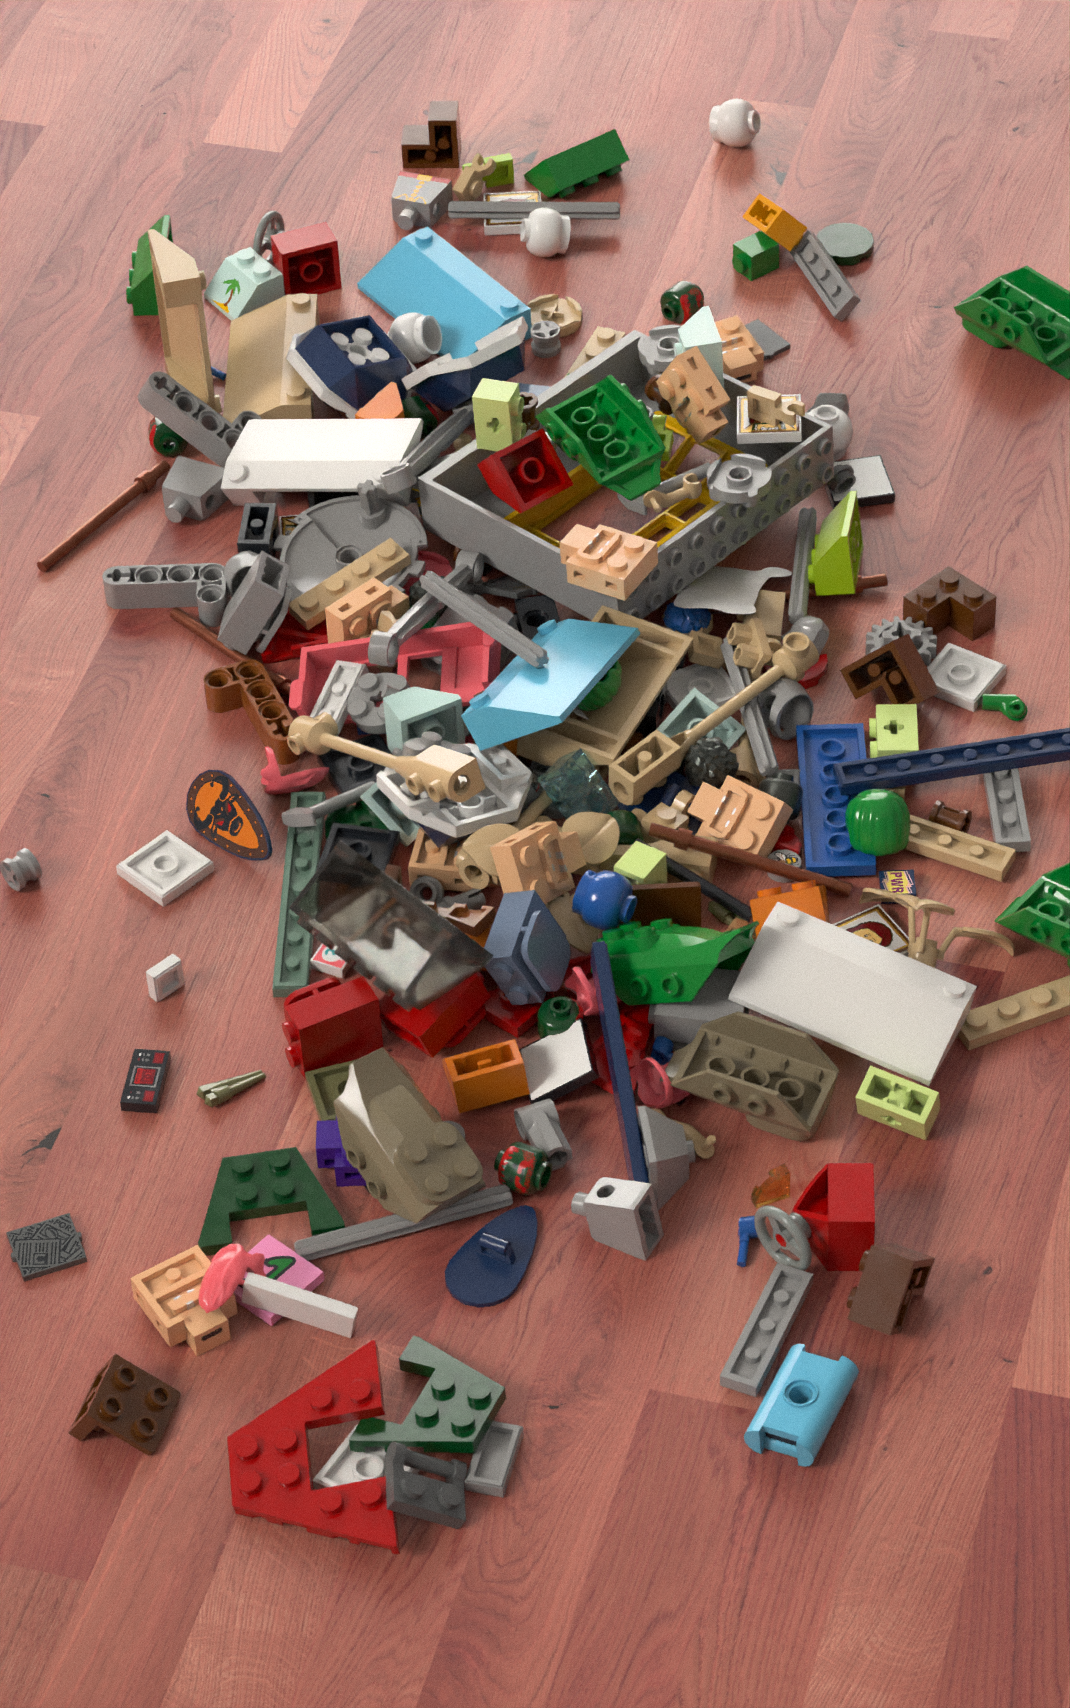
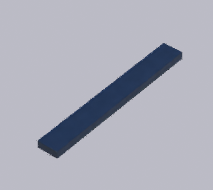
M1070 728L833 764V774L842 796L861 793L869 789H887L1070 760Z
M605 941L592 942L590 962L628 1179L630 1181L649 1183L608 947Z

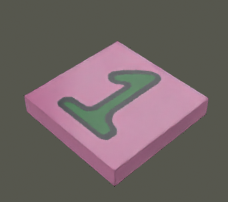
M269 1234L248 1252L250 1254H264L263 1269L267 1278L310 1292L324 1281V1272ZM245 1272V1275H244V1278H243L244 1280L246 1279V1276H247V1274H248V1273H246V1272ZM238 1285L234 1291L236 1302L270 1326H273L283 1317L242 1303L243 1286Z

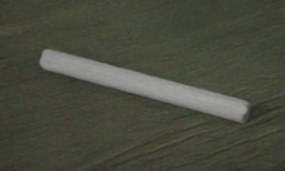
M451 201L448 205V215L451 219H528L530 213L535 209L547 207L557 210L561 215L569 216L570 219H619L620 203Z
M804 507L799 512L788 610V621L791 624H794L801 617L807 616L810 588L808 565L812 564L811 552L814 549L817 511L812 507L810 509Z
M427 571L425 575L420 576L421 588L535 668H541L543 664L548 663L549 658L545 649L436 573Z
M726 637L723 639L724 643L720 647L736 695L751 684L752 680L748 668L735 666L733 654L737 646L729 645ZM756 696L741 707L740 711L759 772L762 776L769 775L773 777V773H776L775 771L779 769Z
M506 1185L491 1187L474 1192L417 1224L392 1214L297 1240L294 1243L295 1252L307 1261L510 1206L513 1202L512 1193Z

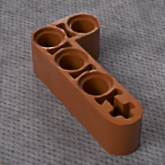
M243 660L213 669L204 675L203 683L206 705L210 711L224 713L243 707L264 746L273 749L277 764L288 765L299 759L301 754H294L287 743L289 727L294 720L267 671L259 661Z

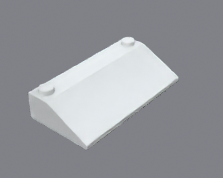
M250 419L226 460L221 490L234 506H245V503H264L266 492H358L357 485L359 483L365 484L366 480H372L373 485L376 486L379 498L390 500L401 506H408L412 486L396 493L387 494L380 475L388 469L398 466L420 443L424 421L422 419Z
M777 902L763 924L729 994L728 1000L929 1086L966 1020L977 986Z

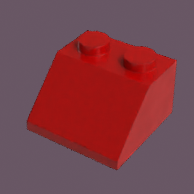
M543 428L490 455L477 464L492 493L520 514L574 485Z

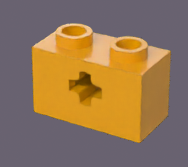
M760 193L742 216L788 251H791L802 240L803 233L807 229L805 225Z

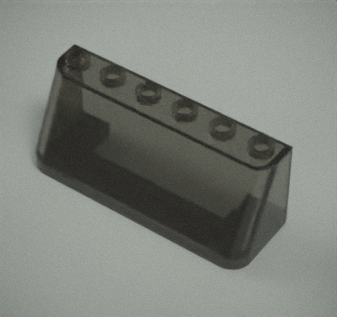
M339 840L289 907L300 917L296 922L298 925L312 935L318 931L319 933L315 937L318 941L331 950L337 946L338 948L334 953L350 965L356 961L357 963L353 968L371 981L375 976L376 979L372 984L385 994L390 996L394 991L396 994L392 1000L408 1012L413 1007L422 1010L485 968L494 956L341 840Z

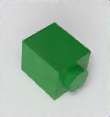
M761 230L733 243V268L750 281L778 269L779 243Z

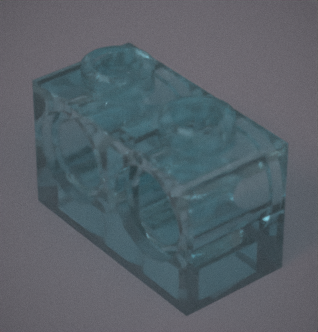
M581 748L560 757L537 779L566 820L580 812L607 814L620 803Z

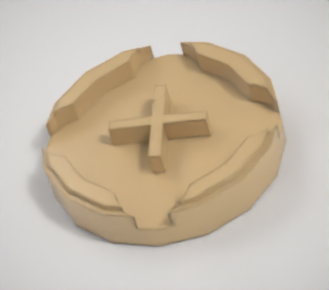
M549 294L539 296L527 304L531 310V327L540 321H552L559 325L560 337H565L574 333L581 326L582 309L580 304L573 298L566 296L565 300L560 299L558 295Z

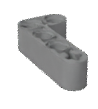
M160 371L153 372L138 394L139 403L143 408L223 468H225L226 460L248 420L262 419L257 413L247 410L241 412L233 423H230L171 376Z
M218 563L114 566L108 568L102 575L106 604L111 608L198 607L200 622L207 627L221 626L224 609L230 601V595L223 576L224 566Z

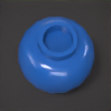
M588 870L582 876L575 891L572 912L581 915L584 922L596 929L603 931L616 929L619 927V924L622 922L628 923L632 918L637 904V897L632 895L633 888L630 881L621 874L610 870H603L599 873Z

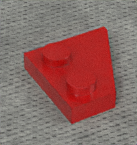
M288 610L280 627L261 654L263 663L268 664L301 657L302 647L328 644L326 619L307 630Z

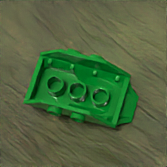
M1026 265L1000 275L954 307L956 314L962 317V326L970 333L996 348H1003L1009 345L1070 380V291Z
M611 374L597 384L552 408L548 407L535 416L546 428L553 442L570 459L578 461L600 485L619 493L630 501L660 485V464L666 447L649 418V412L641 399L636 400L625 383L620 384Z
M1070 862L1043 874L1021 897H1017L994 920V922L1067 958L1069 968Z
M672 919L655 920L650 922L651 926H641L640 921H631L619 924L620 928L603 931V937L597 939L596 942L605 941V944L607 943L615 992L627 1005L688 1002L695 999L716 968L737 971L741 969L755 943L752 938L753 931L759 925V922L755 921L737 929L720 932L702 927H680L679 924H672Z

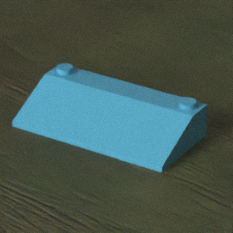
M428 226L403 237L357 283L359 290L394 319L409 312L433 316L438 321L442 332V345L437 353L440 357L450 353L452 359L467 357L479 351L475 345L476 341L522 316L528 325L525 340L531 338L530 308Z
M566 619L558 623L555 620H550L537 628L538 633L532 641L547 651L548 663L543 664L541 668H535L517 655L481 694L469 701V708L461 715L479 750L482 751L562 723L641 634L638 628L576 619Z

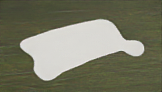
M712 567L701 577H698L678 593L674 605L681 608L716 609L731 614H753L756 612L754 604L758 597V592L764 583L771 577H787L792 575V572L779 567H768L759 571Z

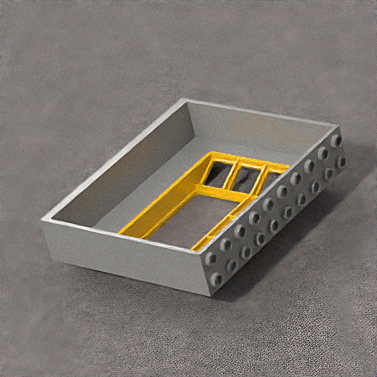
M633 330L537 396L536 415L548 407L552 408L597 384L610 374L620 384L625 383L632 396L636 400L641 399L646 406L653 410L655 415H665L659 410L658 403L651 401L645 395L647 382L656 376L650 374L647 371V366L642 364L639 359L638 342L642 336L643 340L648 336ZM723 373L724 390L731 400L726 406L721 408V411L728 420V424L718 435L699 445L720 455L718 459L721 458L722 463L731 460V455L751 454L766 461V467L772 470V487L764 497L759 499L758 505L744 507L741 504L713 501L709 496L707 477H705L701 482L702 492L698 498H685L677 502L634 532L632 535L649 539L664 527L673 530L657 542L658 564L626 601L568 583L566 565L561 563L560 541L540 531L603 486L578 461L570 459L558 446L555 451L574 485L520 514L492 493L477 464L498 451L478 449L476 439H474L418 478L423 526L425 530L462 550L482 553L484 562L590 620L594 618L602 605L643 619L834 477L833 426L805 413L803 417L801 416L802 442L737 444V396H747V391L752 386ZM673 413L666 415L665 428L673 430L674 433L685 439L665 467H660L661 482L677 476L675 472L693 446L697 444L693 436L689 435L686 429L678 423ZM540 423V427L538 430L543 428L544 431L547 432L546 428ZM697 503L707 505L686 521L678 518Z

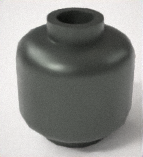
M773 773V778H767L760 782L758 790L785 802L794 809L786 823L788 825L790 820H794L799 816L803 789L799 784L793 782L794 776L785 773Z

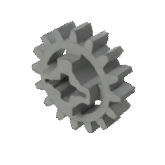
M894 616L893 622L882 619L881 626L873 624L872 632H867L865 654L868 655L891 641L909 634L925 665L929 666L931 659L936 658L937 635H933L932 627L924 628V621L922 620L912 623V617L900 620L898 616Z

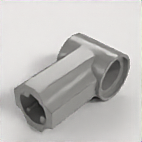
M549 1098L514 1110V1118L521 1138L524 1141L529 1140L531 1146L546 1152L548 1162L552 1164V1171L564 1167L565 1163L572 1158V1149L560 1128L559 1116L553 1101Z

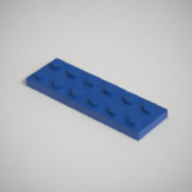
M863 723L796 725L798 769H800V786L803 789L801 812L806 870L828 877L876 875V857L873 854H864L852 847L849 832L845 825L846 808L849 802L856 798L859 793L841 796L833 774V764L867 759Z

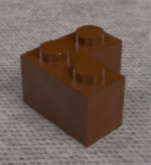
M430 101L428 125H404L401 142L403 168H459L461 133L458 101Z
M948 566L903 596V620H906L907 617H912V623L922 620L924 621V628H933V635L950 626L971 641H974L995 626L997 596Z
M909 634L891 641L840 670L855 700L883 686L892 704L917 705L940 692Z
M895 1243L871 1245L870 1250L867 1249L864 1252L859 1264V1271L862 1272L858 1287H853L848 1297L847 1308L850 1309L847 1319L888 1335L901 1333L912 1297L924 1294L935 1258Z

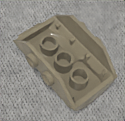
M738 1011L702 1024L694 1040L687 1046L674 1052L665 1072L671 1081V1086L744 1113L747 1121L758 1129L791 1140L805 1141L814 1136L827 1111L836 1085L839 1069L808 1034Z
M383 1047L349 1065L345 1089L333 1101L342 1146L349 1163L358 1169L366 1181L369 1193L378 1199L384 1209L417 1224L486 1187L482 1179V1165L470 1146L454 1125L441 1120L438 1110L429 1103L404 1065L397 1062Z

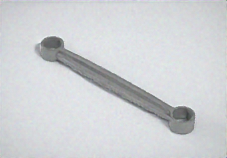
M472 399L455 406L452 409L453 415L424 438L398 466L388 469L380 475L387 494L399 492L417 482L415 476L439 457L440 453L445 451L470 424L475 423Z
M461 550L456 559L455 569L443 579L458 590H461L466 583L478 584L484 571L483 554ZM427 592L388 632L374 631L368 646L369 662L371 664L392 667L397 660L399 647L433 618L446 604Z

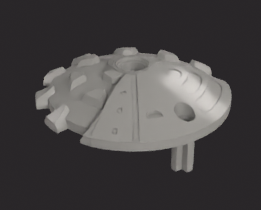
M366 480L365 484L359 483L357 485L359 496L335 498L308 508L293 519V522L298 524V526L289 536L279 534L273 545V550L281 552L280 561L290 566L286 587L292 590L290 602L389 538H392L410 555L411 564L382 583L387 587L392 585L405 594V589L402 587L410 578H420L425 570V561L418 560V551L428 547L427 536L423 526L403 506L390 500L379 498L376 486L373 485L372 480Z

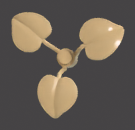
M580 812L570 816L562 826L561 832L577 831L586 864L590 866L606 862L617 848L619 826L611 815L596 812ZM502 823L485 826L475 831L466 839L462 850L470 856L477 867L484 873L499 878L490 847L520 830L514 826ZM566 892L546 903V907L566 934L569 945L588 954L592 949V942H595L601 930L584 922L581 915L572 912L574 894L570 896Z
M877 888L863 889L859 904L866 902H895L908 909L909 946L907 953H909L908 957L935 968L937 959L943 961L946 950L956 937L983 940L1002 947L1011 956L1014 954V945L1006 936L994 931L972 927H954L940 949H937V941L926 938L931 911L945 915H954L955 910L935 900L919 899L913 895L897 894ZM923 909L924 915L920 937L915 938V911Z

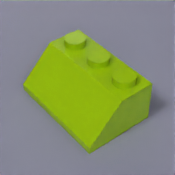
M850 491L822 521L820 534H815V549H812L811 552L812 564L808 565V579L810 584H815L816 596L855 594L864 549L857 491Z

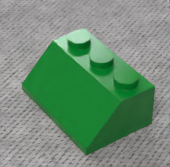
M613 129L543 160L526 172L524 177L548 198L559 194L560 198H564L576 191L575 187L580 184L586 188L600 181L598 176L606 174L607 178L618 174L623 171L621 166L630 159L616 130Z
M164 215L150 229L156 230L174 243L170 215ZM147 231L138 239L137 251H132L133 269H129L130 286L126 288L127 304H132L134 316L159 315Z

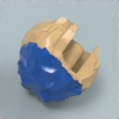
M673 602L667 604V608L662 616L665 628L686 636L690 634L691 630L709 634L713 628V615L708 611V608H681L675 606Z

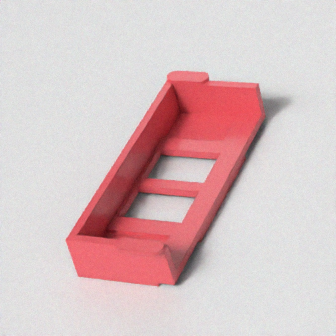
M471 622L419 629L399 647L396 660L398 662L397 674L404 676L408 681L410 660L442 656L440 691L458 694L462 698V707L470 706L469 701L474 698V695L484 691L500 674L501 643ZM371 637L302 647L299 679L294 680L290 685L289 707L292 710H296L299 716H310L336 660L365 664L367 667L376 666V664H371L368 659V646ZM382 701V702H377V703L375 704L376 707H379L380 704L383 703V701ZM348 714L344 724L354 723L356 725Z

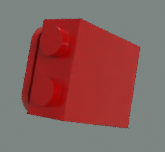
M430 947L411 967L425 973L429 985L409 1004L403 1003L389 990L379 1000L381 1022L387 1030L431 1058H434L442 1048H451L458 1045L484 1018L486 1014L484 1003L491 996L483 985L485 978L478 970L472 966L465 968L449 952L442 954Z
M364 976L343 984L337 978H327L298 989L285 999V1022L282 1023V1029L289 1042V1047L285 1048V1053L291 1067H298L304 1079H306L305 1072L353 1061L383 1047L379 999Z

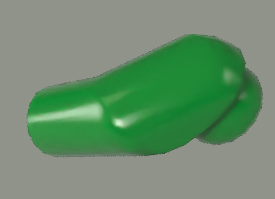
M983 693L982 710L1000 711L1012 721H1020L1027 715V706L1015 694Z

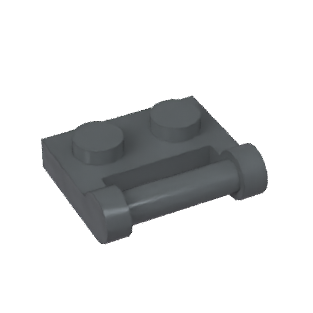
M390 1443L385 1455L387 1509L459 1529L466 1521L464 1479L467 1473V1464L456 1459L448 1462L407 1450L406 1445L401 1443ZM404 1466L445 1477V1482L404 1471Z

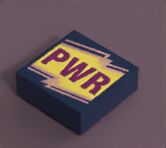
M914 869L879 871V889L897 894L916 896ZM881 902V904H897L895 902Z

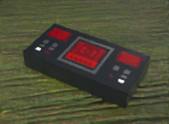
M134 1049L120 1100L121 1111L158 1112L171 1062L170 1051Z

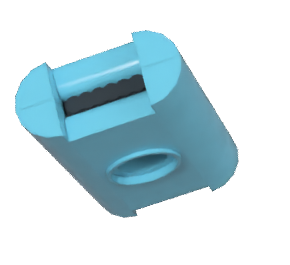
M804 1344L793 1345L744 1434L745 1443L759 1454H762L764 1449H769L797 1458L798 1466L806 1467L813 1464L858 1377L859 1370L856 1364L842 1355L839 1361L806 1352Z

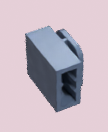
M535 890L504 893L480 961L512 1005L542 1003L546 992L557 991L562 984L571 956L569 942L566 939V934Z

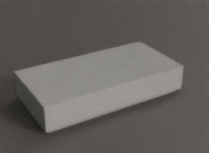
M497 1421L492 1422L473 1454L464 1481L465 1491L504 1498L524 1436L523 1426Z

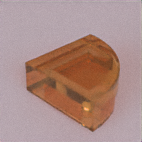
M786 1164L771 1169L768 1172L770 1177L760 1187L756 1184L751 1193V1201L755 1208L790 1197V1171Z

